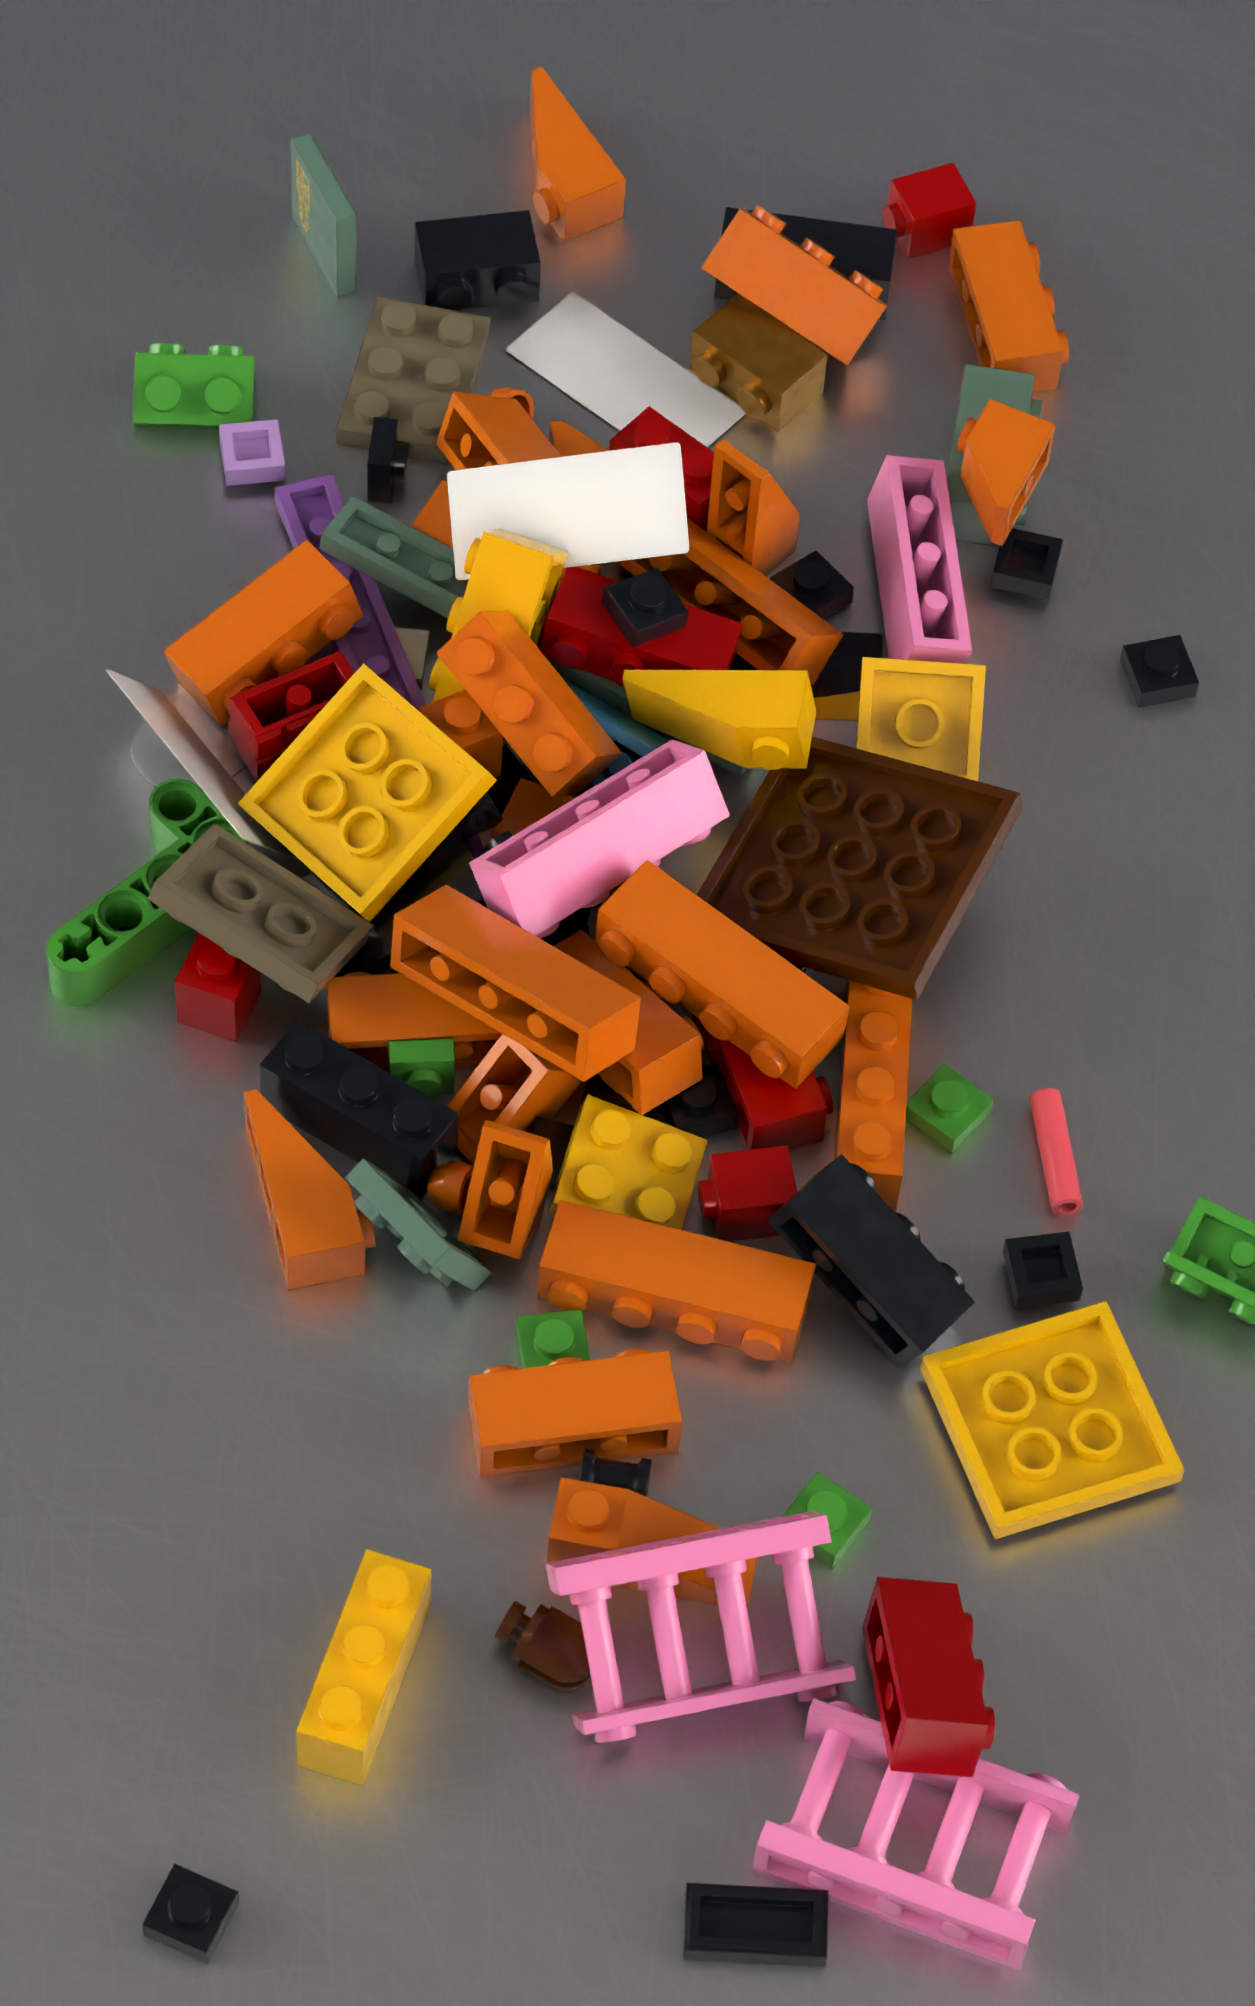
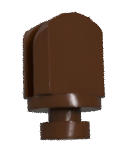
M514 1601L494 1636L505 1643L510 1638L518 1642L510 1658L519 1663L518 1667L558 1690L571 1693L582 1688L591 1679L581 1622L553 1606L548 1608L543 1604L539 1605L531 1618L524 1614L527 1607Z

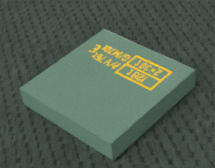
M310 133L292 138V217L336 297L354 293L357 287V213L314 136L311 137Z

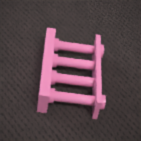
M809 1511L545 1563L550 1591L559 1596L569 1594L571 1604H578L597 1709L572 1713L574 1727L584 1735L594 1733L595 1742L597 1743L612 1742L637 1735L636 1724L794 1692L797 1693V1699L800 1702L813 1701V1698L820 1700L838 1695L837 1684L856 1680L854 1666L842 1660L826 1662L808 1559L814 1557L812 1546L831 1543L827 1515L816 1511ZM772 1554L773 1564L781 1565L799 1668L759 1676L741 1573L747 1571L745 1559ZM705 1568L706 1578L714 1579L732 1682L692 1689L673 1586L680 1584L679 1572ZM637 1581L638 1590L646 1591L664 1695L624 1703L605 1599L612 1597L610 1586Z
M813 1698L808 1712L804 1739L820 1744L819 1751L792 1821L783 1825L768 1820L765 1821L756 1845L752 1872L797 1889L828 1890L829 1901L1019 1971L1036 1920L1023 1914L1022 1910L1018 1907L1046 1827L1067 1834L1079 1794L1066 1790V1787L1060 1781L1048 1775L1039 1773L1024 1775L980 1758L978 1759L973 1777L891 1771L881 1722L868 1718L863 1710L850 1703L842 1701L826 1703ZM847 1754L886 1768L858 1847H852L849 1850L823 1841L817 1833ZM913 1778L953 1793L925 1871L918 1872L916 1875L888 1865L887 1860L884 1858ZM979 1803L1019 1817L992 1896L983 1899L958 1891L951 1883Z

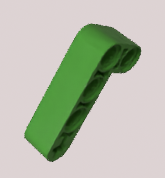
M180 778L166 780L158 784L151 792L149 799L151 837L153 846L159 854L59 927L49 937L46 953L50 989L55 998L65 1005L78 1007L97 1001L192 929L188 925L175 920L168 912L147 900L155 881L214 823L248 844V841L243 840L205 792L190 780ZM182 818L184 820L175 821L172 819ZM124 927L133 928V929L127 930V931H119V930H117V929H119V928H124Z

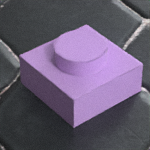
M278 419L219 425V439L226 486L286 480Z

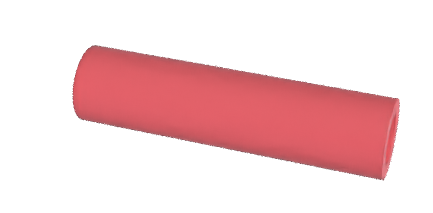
M1053 1088L1041 1089L1032 1093L1029 1101L1051 1211L1055 1215H1071L1083 1208V1200L1061 1093Z

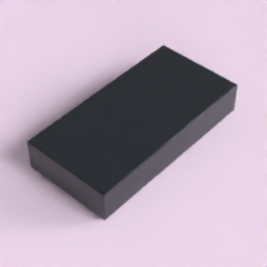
M686 1883L683 1959L825 1967L827 1960L828 1890Z

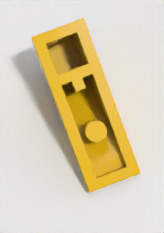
M624 670L622 679L633 720L744 768H763L767 770H778L781 768L807 769L816 717V707L808 670Z

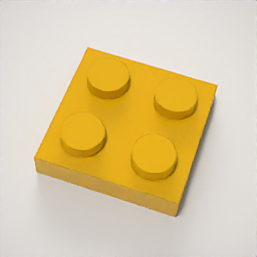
M862 657L856 748L978 781L986 665Z
M587 1094L580 1106L547 1214L555 1216L559 1201L564 1200L681 1230L708 1140Z

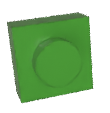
M453 1039L389 1041L388 1073L431 1098L438 1095L454 1094L455 1055Z
M943 1064L907 1100L906 1121L952 1154L992 1113L994 1099L946 1064Z
M582 1309L516 1316V1335L522 1368L546 1366L557 1359L565 1357H578L584 1361L590 1360Z
M816 1472L782 1517L809 1511H816L827 1515L831 1543L812 1547L814 1557L833 1569L870 1522L873 1508L819 1472Z

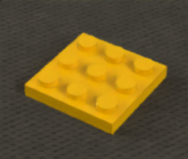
M363 663L237 804L362 917L370 922L497 780L489 771Z
M1107 1301L922 1356L921 1373L994 1539L1166 1487L1182 1480L1185 1469Z

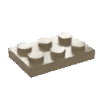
M377 296L336 427V443L369 450L374 417L398 419V444H408V457L451 465L436 445V441L453 391L473 393L490 335L491 318Z
M215 823L155 881L147 900L168 912L175 920L193 928L222 947L231 956L241 959L275 981L282 989L297 995L307 1003H310L362 948L374 927L370 922Z

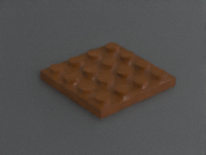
M812 737L807 769L781 768L769 770L697 896L791 964L918 1000L1022 811L1020 793Z

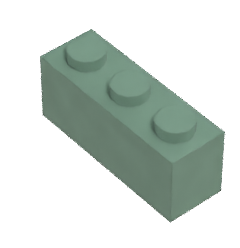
M965 364L947 476L954 532L957 541L1000 547V545L990 541L960 479L964 453L957 451V443L961 431L969 417L978 420L989 399L1040 418L1043 400L1032 398L1035 374ZM1028 501L1014 525H1025Z

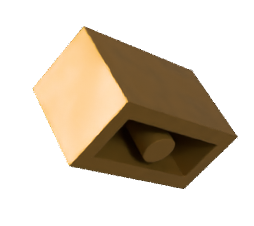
M738 293L693 331L690 370L695 372L704 384L716 387L738 403L746 414L752 418L762 420L778 432L823 393L828 355Z

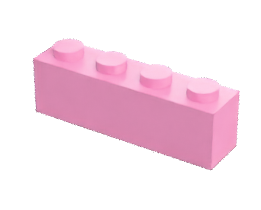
M886 455L868 496L867 506L888 658L966 664L972 653V645L944 460Z
M672 739L469 862V865L489 910L534 936L543 938L553 933L559 927V921L580 908H589L606 900L610 895V890L626 881L646 860H649L658 867L661 863V858L681 846L692 845L705 839L710 834L711 827L728 818L730 814L705 750Z

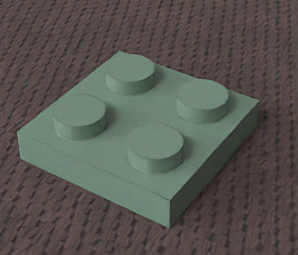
M364 1158L346 1175L345 1178L361 1194L354 1201L357 1208L382 1230L386 1227L402 1242L397 1248L424 1274L430 1272L447 1287L453 1280H456L473 1291L493 1273L463 1242L457 1240L458 1237L407 1185Z

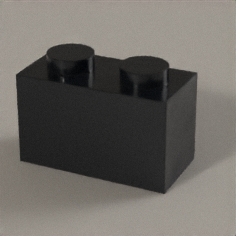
M529 210L415 222V265L423 305L459 311L467 308L504 304L516 305L523 302L539 301L541 261Z

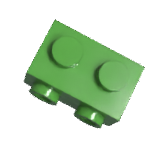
M156 343L149 345V353L135 352L134 426L219 429V425L253 422L256 362L254 356H243L244 348L231 345H213L208 347V354H184L185 346Z
M1198 1196L1172 1250H1167L1161 1261L1166 1269L1174 1272L1169 1283L1202 1300L1206 1298L1210 1290L1232 1301L1228 1310L1229 1313L1255 1326V1223L1208 1199Z

